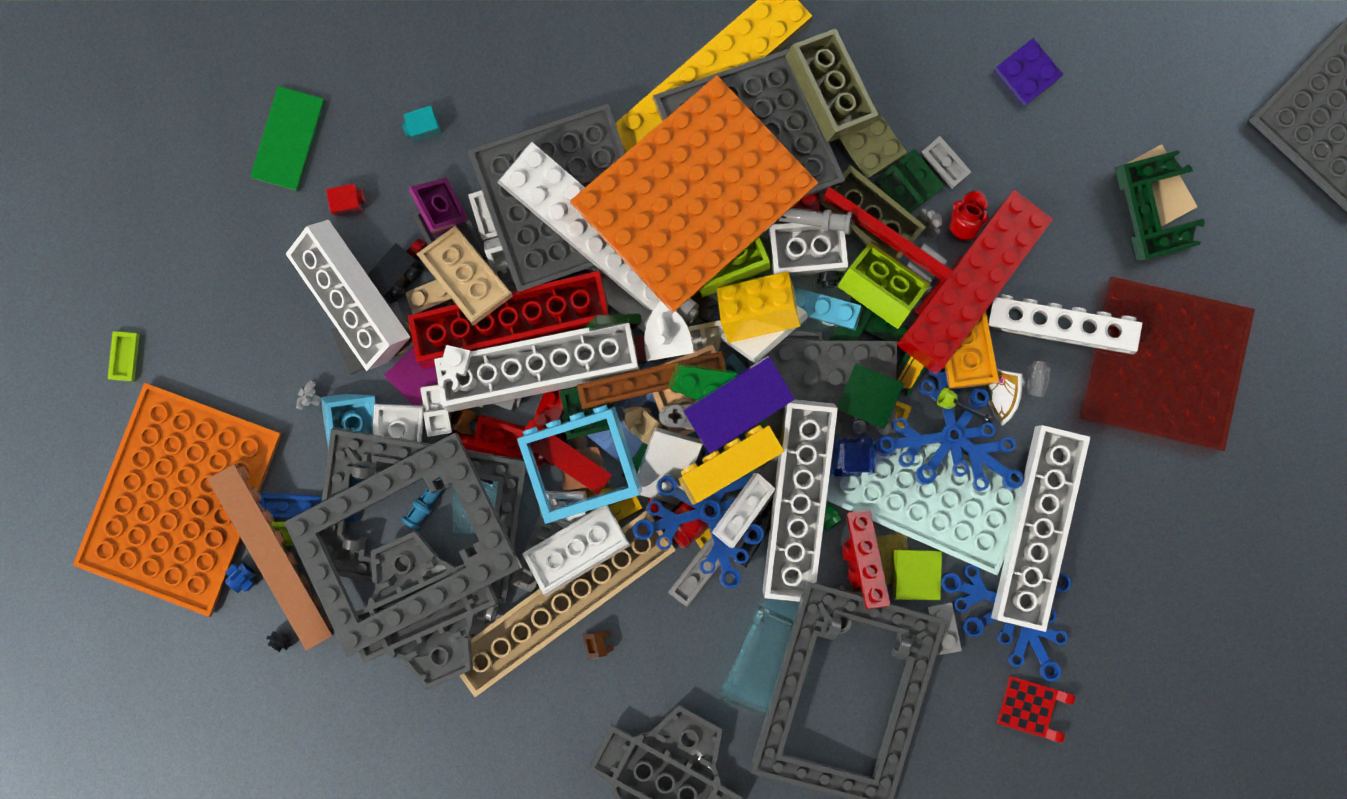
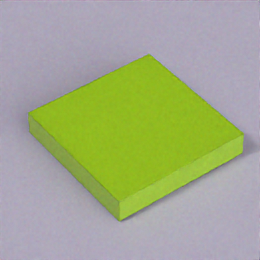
M894 550L892 599L941 600L942 551Z

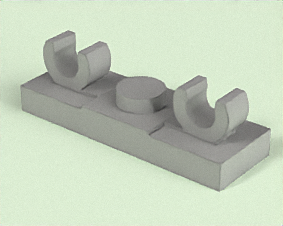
M539 516L524 552L559 532L561 526L555 522L545 524L544 519ZM522 555L520 560L522 568L515 572L511 584L534 593L538 583Z

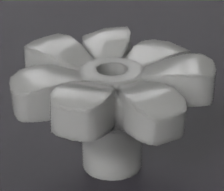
M921 209L918 211L916 219L926 226L922 233L925 232L927 238L938 236L940 234L938 227L942 225L941 215L935 214L933 210L927 212L926 209Z
M310 380L304 389H300L298 393L300 397L297 399L296 408L302 410L304 406H308L310 403L316 406L320 404L321 397L314 394L316 391L314 389L315 382Z

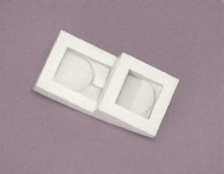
M439 385L421 387L427 437L452 433L450 412H447L442 407Z

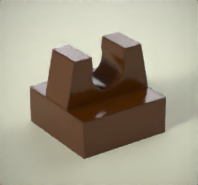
M469 409L455 411L451 418L452 429L463 434L473 435L475 431L469 428V423L471 420L478 422L479 416Z
M610 631L582 634L587 658L607 656L608 653L614 650L613 645L605 646L604 642L605 637L611 636Z

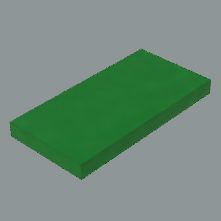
M277 86L250 178L298 192L325 104L323 98Z

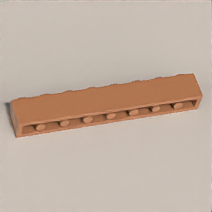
M233 464L207 480L307 651L334 635L335 632L328 616H325L321 610L323 605L318 595H313L310 591L309 586H311L309 578L305 573L301 574L296 565L299 562L292 551H287L284 545L287 541L280 530H275L272 524L274 522L272 514L268 509L264 510L259 501L262 500L260 493L255 487L251 488L247 481L250 479L248 472L243 466L239 467L238 464Z

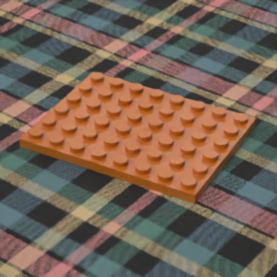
M716 75L572 198L570 204L663 304L674 313L815 188L818 182Z
M144 383L72 566L211 617L227 578L225 571L232 565L241 542V537L207 479L233 464H238L239 467L243 466L248 472L250 479L247 481L251 488L255 487L260 493L282 433Z

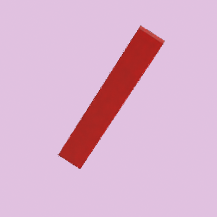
M829 187L822 198L825 202L843 214L852 212L853 221L941 281L948 279L953 272L947 266Z

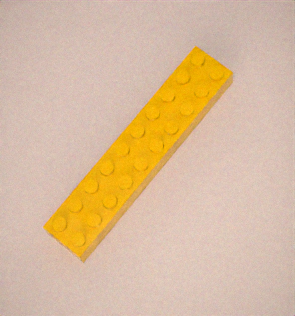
M757 0L615 123L625 153L662 122L652 99L653 95L778 53L810 25L812 15L799 0Z

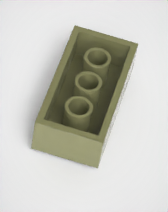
M835 28L791 46L785 57L826 142L829 143L870 127L879 115L837 29Z
M874 103L873 105L879 116L870 127L834 140L848 163L869 181L899 162L907 154Z
M851 165L843 173L845 182L832 188L911 243L926 228V226ZM823 199L820 201V210L822 212L831 209L832 212L841 213ZM852 220L849 234L866 247L871 242L897 261L902 257V253Z

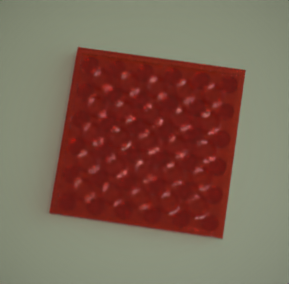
M1110 277L1102 312L1111 313L1113 318L1121 319V316H1131L1137 318L1136 322H1142L1138 350L1133 355L1094 348L1079 419L1213 450L1225 451L1255 309L1117 277ZM1115 326L1108 327V335L1112 338H1118L1120 335L1119 329Z

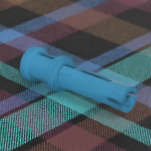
M427 486L420 498L413 500V506L405 517L402 516L400 520L419 532L421 529L419 527L427 514L432 513V506L443 490L430 493Z

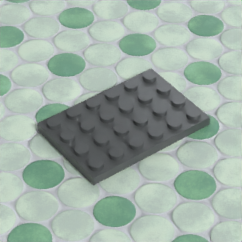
M782 340L763 357H770L795 400L834 403L836 406H838L855 363L895 380L897 375V341ZM748 359V368H749V367L753 366L755 363H753L752 361H750V360ZM896 405L885 429L837 410L834 439H879L884 435L895 439L893 423L896 420ZM784 407L768 416L764 426H762L763 429L770 426L777 439L781 437ZM756 424L750 429H748V432L754 429L755 427L759 426V424Z

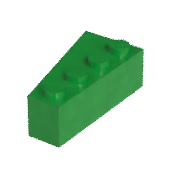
M677 363L668 387L673 391L699 400L742 372ZM767 418L757 424L764 426Z

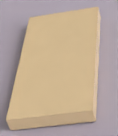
M456 225L417 253L420 260L473 326L513 297L509 289Z

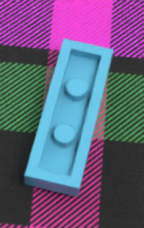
M794 287L797 306L805 310L809 318L856 331L863 310L861 305Z

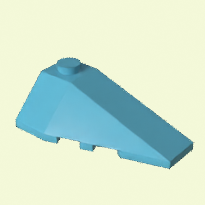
M340 394L321 397L328 449L331 429L333 427L372 434L374 395ZM352 476L350 487L364 481V479Z

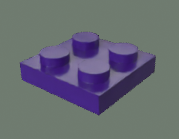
M1034 38L994 69L1024 106L1064 75Z

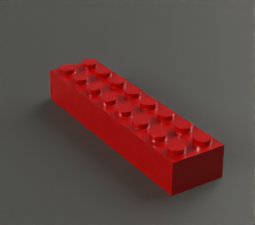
M1013 190L952 269L953 272L948 279L943 281L898 341L897 346L931 372L937 374L950 360L1053 218Z
M600 271L537 285L517 292V290L511 291L513 297L474 326L456 304L409 315L408 319L416 362L423 369L435 367L434 359L443 357L446 345L476 351L579 330L597 315H611Z

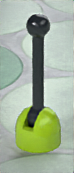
M944 388L938 396L937 405L942 408L952 409L957 406L982 418L985 423H991L993 420L990 414H983L958 402L957 394L948 388Z

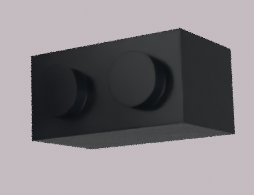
M395 243L368 273V277L379 293L390 303H393L403 295L407 286L420 276L424 267Z

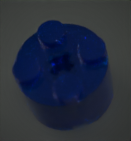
M848 438L834 439L829 476L851 477L862 476V473H868V475L877 474L876 445L873 443V438H858L857 441H852L853 443H848Z

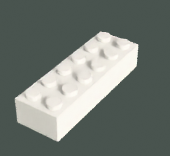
M325 220L306 226L287 251V257L365 370L369 371L388 363L409 340V334L331 222Z

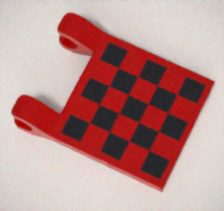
M1010 676L997 724L1063 743L1065 734L1048 728L1056 700L1072 705L1074 704L1075 696L1071 693Z

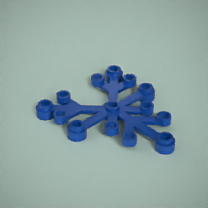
M945 366L944 372H938L937 374L929 370L930 377L937 380L939 390L935 388L934 382L928 379L924 380L919 386V391L922 395L929 396L936 402L940 392L944 388H948ZM923 385H930L931 391L924 390ZM965 388L950 389V390L954 391V392L957 394V396H958V394L960 393V391H963ZM983 388L974 389L968 397V407L976 411L985 407L990 400L989 393ZM977 394H982L984 401L978 400ZM942 408L946 426L940 433L920 435L910 428L906 419L897 418L893 423L895 433L902 434L905 438L893 439L890 436L884 435L875 443V451L883 457L891 455L895 449L909 447L898 458L899 464L902 467H910L914 463L915 455L922 445L942 443L928 464H924L916 470L915 479L921 485H929L935 480V470L950 449L954 464L952 467L953 474L957 477L966 475L969 471V466L963 461L961 448L969 453L974 478L972 485L976 491H984L989 486V480L983 474L981 463L1000 475L1004 487L1008 490H1016L1024 482L1023 474L1019 470H1009L987 454L1000 451L1009 453L1016 446L1015 440L1011 437H1005L998 442L974 445L967 439L977 437L988 439L995 434L996 429L989 422L984 423L981 427L964 429L974 416L967 411H964L956 422L953 408ZM896 423H903L904 429H898ZM984 427H989L991 434H986ZM950 432H956L957 439L951 438ZM883 441L890 443L889 449L883 447ZM1004 441H1008L1011 444L1010 449L1005 448ZM904 455L910 457V463L903 461ZM957 465L964 467V473L957 471ZM923 470L930 472V478L924 477ZM1011 475L1017 476V483L1011 480ZM980 479L984 482L983 488L977 485V480Z
M744 435L739 438L743 441L746 439V436ZM707 450L703 452V458L706 457ZM751 472L746 477L737 479L712 494V496H708L694 505L690 502L685 491L677 487V482L673 477L663 476L657 481V492L666 497L672 495L695 508V510L677 515L662 507L660 502L651 501L646 506L647 513L651 516H659L662 519L654 522L645 519L637 521L633 526L634 536L639 540H646L652 536L653 532L665 529L663 535L657 538L656 545L659 549L666 550L671 547L672 538L680 524L701 519L703 522L708 523L714 545L707 558L700 562V571L704 574L712 573L715 570V563L718 559L722 570L719 577L721 585L725 588H735L739 585L741 576L736 569L731 567L728 555L733 558L736 564H744L749 558L748 552L736 547L729 548L712 531L725 513L723 512L727 511L737 498L736 496L733 499L720 502L724 493L744 488L750 476L756 472ZM663 482L669 483V491L662 489ZM651 504H656L658 506L657 513L651 512ZM707 506H710L713 509L712 515H707L705 513V508ZM752 524L742 537L747 544L754 545L762 541L764 532L759 525ZM639 526L646 527L647 532L645 535H641L638 532ZM750 530L754 531L756 534V537L753 540L748 537V532ZM661 538L668 540L666 547L660 545ZM738 552H742L744 554L743 561H739L736 556ZM705 562L711 564L710 571L704 570L703 565ZM727 574H731L733 576V581L731 583H727L725 581V576Z
M972 564L965 566L964 575L971 580L973 585L962 582L960 577L954 573H946L941 578V587L944 591L954 593L959 590L970 594L964 598L957 597L953 601L954 609L959 612H965L969 606L983 599L995 603L997 593L986 589L979 575V568ZM970 567H974L976 570L974 576L968 575ZM1059 573L1058 578L1062 579L1063 584L1061 587L1056 586L1055 592L1065 593L1071 587V580L1066 574ZM948 578H952L954 580V585L952 587H948L946 585V580ZM959 600H963L965 602V607L963 609H959L957 607V602ZM1051 609L1052 618L1048 623H1053L1057 618V614L1053 609ZM993 611L979 618H966L963 622V631L971 637L980 636L984 626L996 621V619L991 618ZM970 622L976 623L974 631L968 629ZM1005 622L1003 630L997 634L999 643L1003 645L1012 643V633L1015 624ZM1021 626L1014 652L1008 656V662L1014 667H1021L1024 664V653L1029 640L1041 664L1040 675L1042 678L1050 682L1058 680L1061 676V668L1057 663L1050 661L1038 636L1050 639L1057 645H1064L1068 641L1067 633L1062 630L1054 631L1048 628L1044 632ZM1004 633L1009 635V639L1006 642L1001 640V636ZM1058 633H1062L1064 636L1061 642L1056 640ZM1015 655L1020 657L1018 664H1014L1012 661ZM1048 666L1053 668L1051 675H1047L1045 672Z

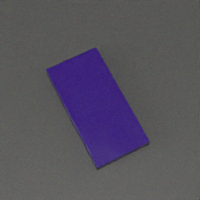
M767 356L682 411L707 451L712 453L786 406L795 398L774 363Z

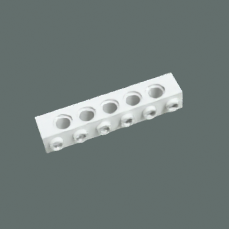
M999 294L992 301L988 321L989 329L1133 355L1138 350L1142 322H1136L1137 318L1121 316V319L1113 318L1111 313L1097 311L1096 314L1086 313L1087 309L1072 307V310L1062 309V305L1056 303H1048L1047 306L1038 305V301L1033 299H1023V302L1015 301L1013 296ZM1012 309H1017L1021 312L1022 318L1017 321L1012 320L1008 312ZM1037 313L1043 314L1046 317V323L1043 325L1036 324L1033 320V315ZM1062 317L1067 318L1071 323L1070 328H1060L1058 319ZM1083 323H1093L1095 332L1091 334L1086 333L1082 327ZM1108 327H1117L1120 331L1119 337H1110L1107 332Z

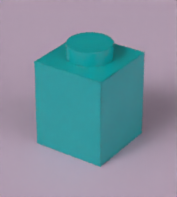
M431 105L403 114L406 121L402 123L406 137L410 136L414 142L441 134L435 111Z

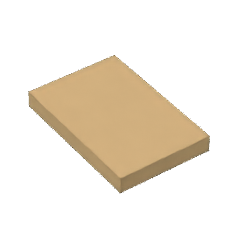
M1161 144L1128 163L1167 152ZM1180 175L1151 183L1161 227L1198 207Z

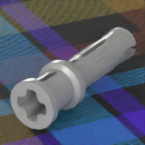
M791 208L778 221L822 227V230L826 232L829 229L844 231L845 234L849 235L852 224V212L842 214L832 212L831 209L819 212Z

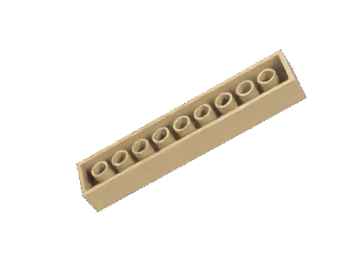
M647 511L622 528L631 546L548 596H544L541 589H538L471 638L473 670L460 675V677L474 697L485 691L676 551L673 544L666 550H661L657 547L656 540L659 536L663 535V530L653 532L652 536L646 540H639L634 536L633 526L637 521L642 519L650 522L655 521ZM641 525L638 528V532L641 535H645L647 529ZM661 538L660 545L666 547L668 540Z

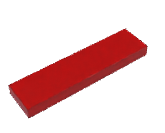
M532 419L524 428V430L537 427L538 431L545 429ZM555 435L530 442L531 449L597 495L601 493L612 476L611 473Z

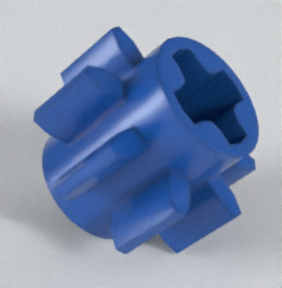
M243 562L239 566L236 563L232 564L225 571L229 576L225 580L226 584L237 593L241 590L244 592L249 591L256 584L252 579L256 573Z

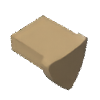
M635 406L622 410V418L626 428L646 444H649L654 428L661 429L663 426L651 414V410L646 407Z

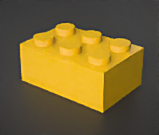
M789 271L717 288L721 325L728 343L801 326L795 290Z

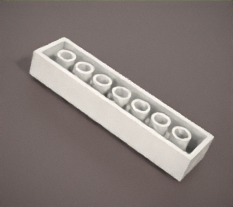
M533 142L528 144L497 183L644 308L653 311L661 300L570 204L571 199L585 187Z
M629 323L594 331L584 328L471 351L472 354L466 376L458 375L460 383L458 391L454 392L452 390L453 381H448L444 389L439 387L442 407L447 412H453L576 387L578 384L638 371L640 369L632 329ZM443 357L434 359L438 385L440 378L446 374V372L440 370Z
M793 400L784 406L780 445L784 452L778 455L775 480L776 489L773 497L763 582L764 598L799 602L805 581L808 580L815 583L817 581L838 410L834 403Z
M1043 425L1035 426L1024 472V482L1018 498L991 618L1046 632L1090 441L1089 436Z

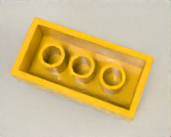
M761 425L744 434L746 436L745 440L741 441L738 437L723 447L725 449L723 453L719 454L718 450L702 459L704 464L698 467L694 463L681 471L682 477L678 481L692 505L702 501L784 452L770 426L764 429Z

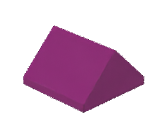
M447 177L411 186L408 189L427 226L435 237L446 233L455 225L459 226L469 220Z

